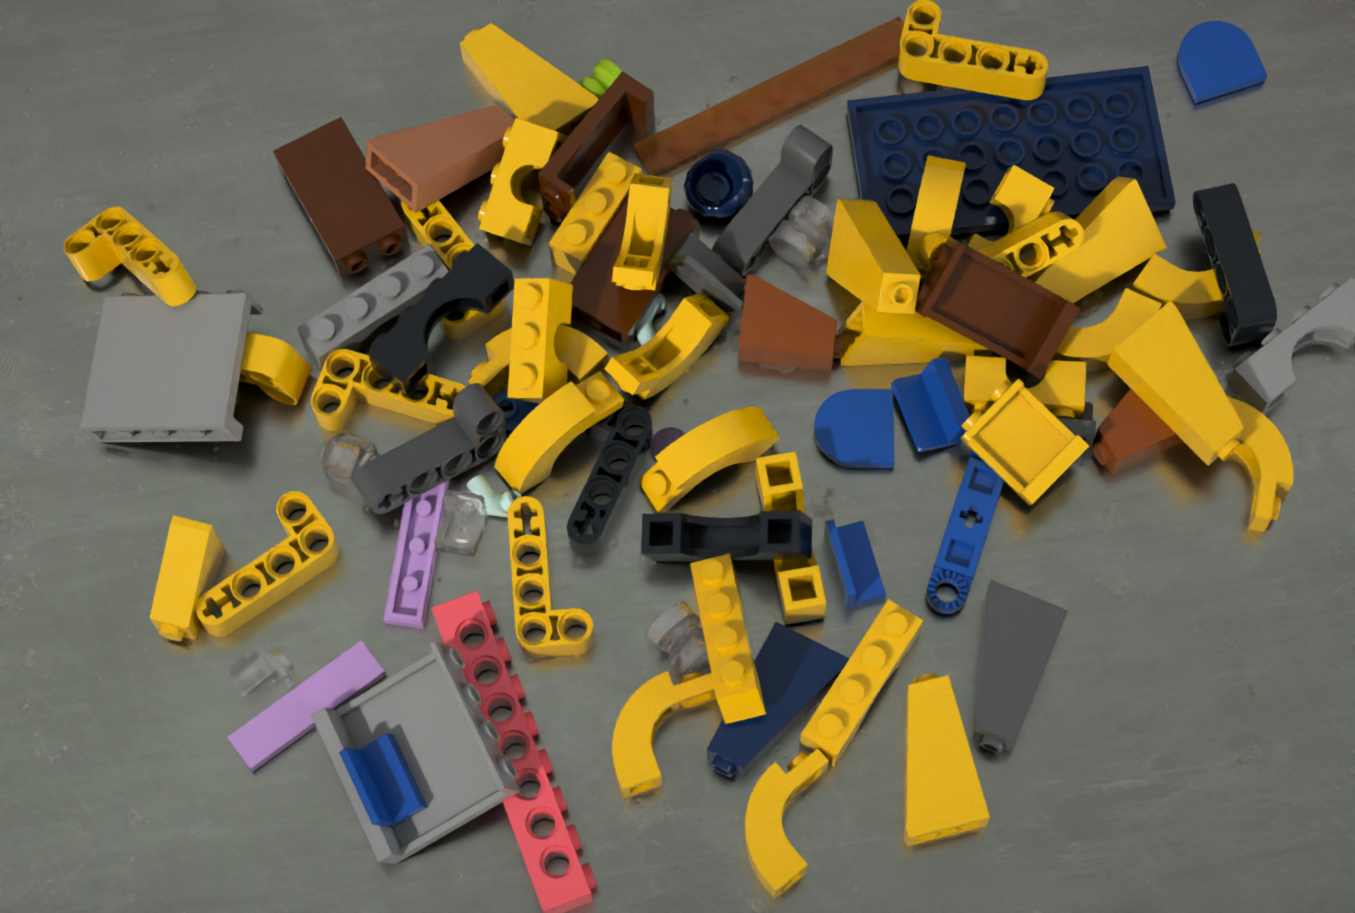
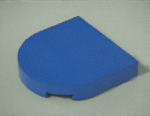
M1223 21L1204 22L1193 27L1182 40L1178 55V66L1195 104L1264 82L1267 78L1265 68L1251 39L1243 30L1233 24Z
M849 389L837 392L827 398L819 407L814 421V437L819 449L833 460L834 463L842 467L894 468L893 389Z

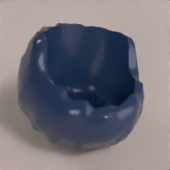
M723 148L719 150L714 149L710 154L696 162L687 172L684 183L686 200L691 208L697 210L703 216H712L717 219L730 217L742 209L753 195L754 180L752 170L740 156Z

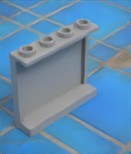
M236 289L228 290L226 294H211L206 291L196 290L194 296L188 302L179 306L167 305L156 294L141 296L136 293L125 292L120 296L104 297L80 429L97 442L241 441L244 426L233 417L250 315L262 314L263 308L247 292Z
M435 641L429 644L433 652L336 710L324 707L311 715L372 850L380 863H399L520 792L515 782V779L518 778L517 771L511 760L506 756L503 757L497 744L500 741L498 731L490 720L485 719L479 707L482 705L481 696L474 685L467 682L462 670L465 668V664L461 655L454 647ZM386 733L394 735L428 807L394 828L372 824L339 751L346 747L361 749Z

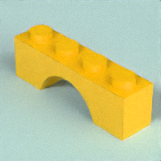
M796 451L756 458L755 475L762 511L800 510L806 514ZM813 549L811 559L772 560L785 625L825 618L826 599L819 565L816 562Z
M730 553L690 563L715 695L725 724L765 715L766 711L744 620L745 610L740 585Z
M887 600L802 731L800 746L810 753L819 749L829 760L828 764L835 768L855 737L876 696L891 674L900 667L919 637L923 624L921 618L893 601Z

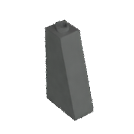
M991 580L984 601L973 738L980 740L979 744L989 751L1002 753L1004 750L1011 753L1068 610Z

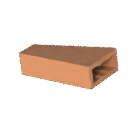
M494 105L373 137L367 140L365 169L416 213L489 172L496 163H501L505 151L503 137L507 128L510 125L513 126L515 117L509 115L499 105Z

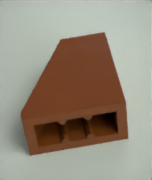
M747 274L738 345V361L832 371L833 358H841L843 335L836 334V319L758 276Z
M1130 389L1098 427L1092 448L1098 462L1101 465L1106 464L1113 475L1184 441Z

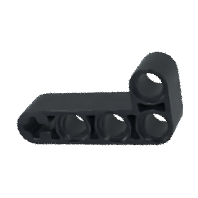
M1234 183L1195 191L1193 193L1194 212L1224 302L1220 315V325L1225 343L1231 347L1263 340L1272 332L1275 326L1277 308L1238 188Z
M627 401L623 402L622 408L585 430L586 434L605 442L567 523L569 545L573 552L579 556H594L604 546L652 444L653 427L650 414L642 407ZM635 424L645 429L639 435H629L625 432L627 427ZM614 459H624L629 463L627 467L621 470L609 467L610 462ZM599 493H607L612 496L611 501L603 505L594 503L592 499ZM589 517L593 519L591 524L593 535L586 534L584 539L579 538V533L584 534L590 525Z

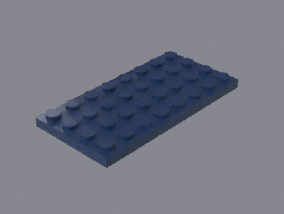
M1149 66L1047 77L1043 94L1034 100H1021L952 88L847 101L846 108L861 200H871L878 204L900 241L909 240L928 155L966 163L951 235L1009 228L1006 214L998 207L989 203L1005 173L1013 165L1055 188L1049 197L1055 201L1050 212H1062L1074 220L1112 180L1119 176L1137 180L1151 212L1172 210L1176 204Z

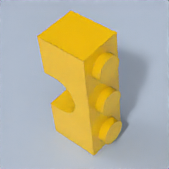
M515 118L513 126L510 125L507 128L503 137L505 151L501 163H496L491 174L490 182L493 187L489 199L483 201L479 210L480 230L532 247L543 210L525 202L521 195V182L530 171L542 169L568 136Z
M611 152L607 153L550 240L551 263L576 275L628 195L630 182L634 174H642L641 168Z
M1011 166L989 203L998 207L1006 214L1009 222L1006 235L1049 213L1055 202L1049 197L1055 188L1019 167ZM974 233L968 238L966 245L978 251L995 241H989ZM1027 243L1021 248L1020 253L1022 255L1026 253L1031 243Z
M515 278L507 398L529 403H542L555 391L567 384L568 364L560 362L555 354L554 335L560 324H571L573 285L551 278Z
M966 356L964 403L969 415H972L977 409L984 414L995 403L990 398V395L1005 380L1013 385L1006 375V358ZM1051 360L1045 370L1043 380L1038 385L1026 389L1056 418L1082 420L1085 407L1086 362Z

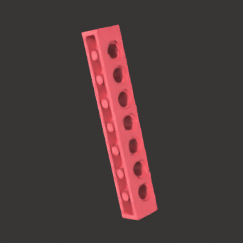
M474 591L431 607L444 645L454 647L461 655L465 664V668L462 670L467 682L473 684L481 696L482 705L479 707L485 719L490 720L498 731L500 741L497 744L503 757L505 756L506 748L511 744L519 743L526 747L522 757L510 759L518 774V778L515 779L518 788L526 781H535L540 785V790L535 796L527 798L517 793L503 801L543 913H564L592 902L590 889L597 887L589 863L580 865L576 850L582 848L574 824L566 827L561 812L568 810L560 786L551 788L547 774L554 771L546 749L538 751L533 740V736L538 735L539 731L532 712L523 713L518 699L525 697L517 674L509 676L504 663L511 660L503 637L495 639L491 626L498 622L490 601L482 603L478 591ZM471 633H479L484 636L482 643L476 647L465 646L463 641ZM491 669L498 673L495 681L490 684H481L476 680L479 673L483 670ZM499 706H506L512 710V713L505 721L498 722L490 718L492 711ZM540 819H549L555 823L553 831L546 836H539L533 833V825ZM555 857H563L569 861L568 869L560 875H553L546 870L548 862Z

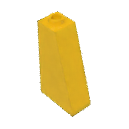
M492 23L482 29L472 30L460 42L462 58L465 64L497 105L517 119L569 136L599 100L596 95Z
M1120 176L1112 180L1075 219L1084 231V239L1081 246L1073 253L1027 278L1074 303L1151 258L1154 253L1157 254L1166 249L1167 246L1137 180Z
M837 198L826 275L876 312L914 314L921 275L878 204L871 200Z
M863 301L838 329L839 334L843 335L840 358L841 366L929 363L932 359L946 357L947 362L966 361V356L990 357L994 353L937 321L918 314L916 311L914 314L876 312Z
M1169 301L1112 349L1107 365L1209 466L1218 457L1223 461L1226 460L1239 448L1241 444L1237 440L1244 426L1179 310Z
M936 673L919 676L913 680L914 684L908 685L906 693L904 841L906 846L986 827L990 819L948 675L937 677Z

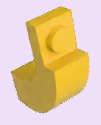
M929 155L927 157L907 247V253L921 275L920 279H925L927 276L918 256V246L921 240L931 233H941L946 237L951 236L966 166L964 162Z
M634 174L630 182L622 246L613 267L612 282H616V285L630 290L656 289L668 229L673 178Z
M1252 229L1256 245L1258 246L1262 234ZM1155 253L1139 274L1131 289L1162 303L1161 308L1171 301L1177 307L1183 319L1211 316L1221 312L1224 307L1213 269L1201 272L1183 270Z
M1125 288L1117 307L1106 320L1090 327L1071 326L1052 360L1086 362V372L1109 368L1107 363L1112 349L1159 311L1162 303Z
M704 293L685 297L656 335L633 351L613 356L604 369L614 378L615 384L620 389L629 392L631 395L637 394L643 400L648 399L668 387L695 363L717 338L730 317Z
M562 324L557 327L554 335V350L558 360L568 364V382L572 381L574 385H577L598 371L602 374L606 372L604 368L609 362V356L598 343L572 327ZM512 328L500 333L485 344L490 361L488 363L483 361L473 369L468 380L469 385L479 383L493 396L508 382Z
M600 371L577 385H574L572 381L567 383L540 403L514 429L498 453L494 467L513 490L518 491L520 494L526 492L550 477L555 460L574 438L622 408L623 397Z
M1228 397L1244 426L1237 440L1241 445L1234 454L1247 465L1254 482L1248 529L1264 532L1271 520H1277L1281 506V497L1286 498L1293 486L1294 473L1291 454L1282 434L1263 413L1245 402Z
M760 406L736 409L699 425L671 443L655 456L658 462L640 477L638 482L657 512H667L697 484L713 473L733 464L754 462L756 458H759L780 439V436Z
M666 671L640 686L625 703L616 721L612 740L615 775L623 799L662 786V776L652 750L656 731L671 715L716 699L711 673L704 676L702 672L688 674L679 680L680 684L673 686L669 672Z
M816 749L810 755L806 752L799 754L788 764L787 769L789 772L787 774L774 762L760 777L749 798L745 816L746 850L757 878L774 899L807 873L808 864L790 844L784 833L782 817L791 800L828 770L829 760L819 749Z

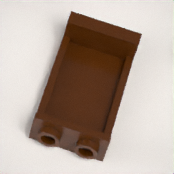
M622 71L538 173L543 210L550 218L559 223L565 219L576 202L574 191L628 126L644 137H648L655 128L654 91Z
M342 117L273 151L280 172L284 179L289 181L330 253L340 276L359 272L370 261L382 255H392L398 252L403 247V244L408 242L405 225L378 179L365 169L366 158Z
M628 193L570 284L573 285L571 319L630 349L637 338V326L672 273L664 263L685 234L693 233L696 237L700 238L699 222L691 213L684 209L675 210L670 207L662 265L656 289L630 290L616 285V282H612L613 267L622 246L627 217Z
M949 236L946 243H941L936 248L931 259L933 266L926 278L920 279L915 311L1018 364L1027 372L1041 379L1078 315L1080 308L1062 296Z

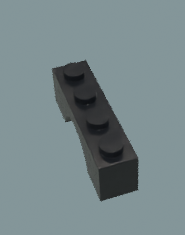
M478 243L469 251H462L453 261L452 269L442 279L440 277L434 279L425 290V296L415 306L409 305L398 317L397 324L388 333H381L373 341L368 352L372 368L408 397L434 370L431 355L428 351V341L432 330L438 322L452 313L464 310L489 314L514 289L512 271Z
M800 510L760 511L756 515L734 518L702 517L684 513L642 514L641 554L654 561H701L729 553L732 560L812 558V518Z

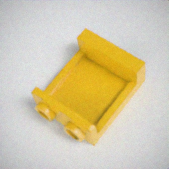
M1019 378L1013 385L1005 380L990 395V398L995 403L984 414L977 409L961 425L967 432L960 439L1028 505H1032L1074 463L1089 445L1079 435L1075 436L1024 387V383Z

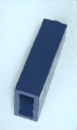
M775 622L754 661L766 714L725 724L723 719L707 747V759L712 761L710 766L728 777H732L735 773L744 778L828 693L849 658Z

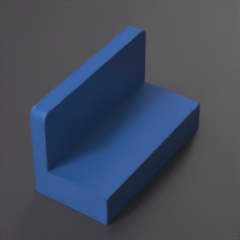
M946 357L932 359L920 374L897 378L891 383L901 412L919 452L960 444L962 441L960 438L967 432L961 425L970 415Z
M834 519L825 521L824 537L846 610L885 600V589L864 522L859 521L836 527Z
M386 733L361 749L346 747L339 751L373 825L394 828L428 808L394 735Z

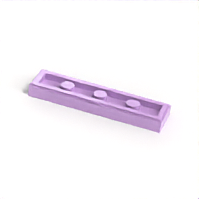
M451 479L404 503L383 619L385 624L425 629Z
M361 640L227 738L250 770L254 772L316 727L311 717L312 714L324 707L334 710L338 709L386 676V673Z

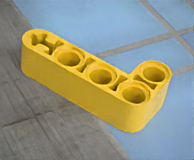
M918 0L909 6L900 40L898 69L905 78L1021 100H1034L1043 94L1048 72V61L1040 52L940 34L941 9L935 2Z
M401 200L408 228L423 247L427 244L431 246L448 271L452 269L453 261L462 251H469L474 246L473 242L439 200L416 213ZM422 212H428L429 220L427 222ZM442 234L451 236L445 242L434 241L437 236ZM506 297L489 314L473 310L458 311L465 314L458 321L447 320L448 316H446L439 322L442 333L452 340H462L470 336L504 311Z
M120 206L110 207L102 211L68 237L63 244L65 254L85 281L98 280L122 263L169 306H179L188 302L196 292L197 286L178 256Z
M1053 211L978 250V252L1028 277L1076 251L1083 242L1084 231L1079 222L1062 212ZM1064 226L1065 228L1061 230L1062 237L1058 239L1057 237L1060 235L1059 228ZM941 233L928 234L921 240L918 246V256L926 274L929 273L933 266L931 259L936 248L941 243H946L948 237ZM1027 243H1032L1031 254L1025 259H1020L1019 253L1021 248Z
M247 332L239 381L257 384L269 397L288 405H297L312 367L285 341L271 336Z
M339 349L329 354L325 360L311 396V406L319 425L329 431L340 430L348 424L357 401L440 425L454 418V411L450 410L449 407H453L455 397L466 386L429 374L413 391L425 390L428 394L423 399L413 400L409 398L410 395L406 397L391 383L382 389L374 388L373 385L376 381L385 378L372 368L369 355L349 349ZM343 368L354 369L348 377L336 376L338 371ZM335 402L340 404L339 408L334 412L326 413L322 411L328 403Z
M290 491L278 500L276 513L285 532L289 536L288 538L205 592L198 599L196 614L205 630L211 635L221 637L231 634L337 561L339 545L334 533L306 494L299 491ZM293 510H306L305 515L301 519L295 521L288 519L289 514ZM318 539L329 541L328 545L321 551L314 552L309 550L311 544ZM281 563H295L294 568L289 573H276ZM251 584L261 586L255 596H242L247 586ZM233 596H234L236 602H237L238 605H239V606L236 607V608L233 606L232 602L229 600V599L232 598ZM219 609L223 615L216 619L212 612Z
M523 496L517 498L508 508V529L515 631L520 649L530 658L571 656L586 653L591 649L595 641L594 626L590 615L586 611L577 608L552 609L547 527L543 507L533 497ZM526 515H531L532 535H525L522 522ZM530 551L540 555L538 561L533 564H524L519 560L524 553ZM529 590H538L543 593L542 598L535 603H527L522 599L523 595ZM573 625H581L587 629L586 633L577 639L570 638L565 634L567 629ZM539 628L544 630L546 635L538 642H530L525 639L526 633L531 629Z

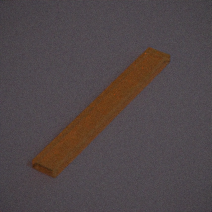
M898 16L634 144V152L648 175L662 176L712 152L714 149H718L899 61L900 40L904 23Z

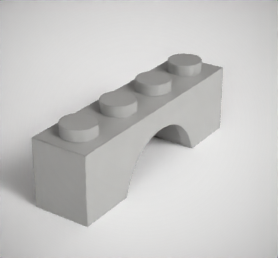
M427 244L297 327L303 346L321 371L325 360L335 350L349 349L358 352L362 343L376 328L389 319L401 314L409 305L415 306L425 296V290L429 284L438 277L442 279L449 272L431 246Z
M1352 277L1341 286L1337 282L1332 284L1319 297L1321 302L1312 309L1308 305L1301 308L1291 318L1290 322L1292 324L1283 331L1280 328H1276L1261 342L1262 348L1254 354L1250 351L1245 352L1232 364L1234 371L1228 384L1248 405L1265 414L1290 394L1297 381L1292 368V353L1302 345L1315 341H1326L1348 349L1355 343V280Z

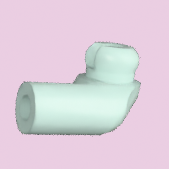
M658 293L636 328V336L640 346L656 335L652 321L655 315L660 314L666 307V299L661 293Z
M478 475L467 483L468 489L482 511L487 515L508 518L509 506L514 500L522 497L516 490H511L510 493L508 491L495 493L484 475Z

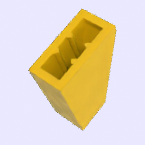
M175 515L172 517L150 613V620L156 629L159 630L158 634L167 639L182 641L183 637L196 640L201 625L196 614L197 601L205 592L214 587L226 552L216 531L210 524Z

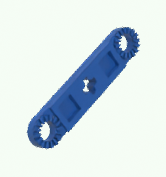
M973 450L971 451L926 591L929 605L937 612L943 614L957 612L966 602L1004 484V480ZM969 511H974L977 513L976 519L982 521V523H974L972 528L964 526L965 519L959 516H967ZM942 583H950L957 588L959 595L951 602L941 601L935 592L937 586Z

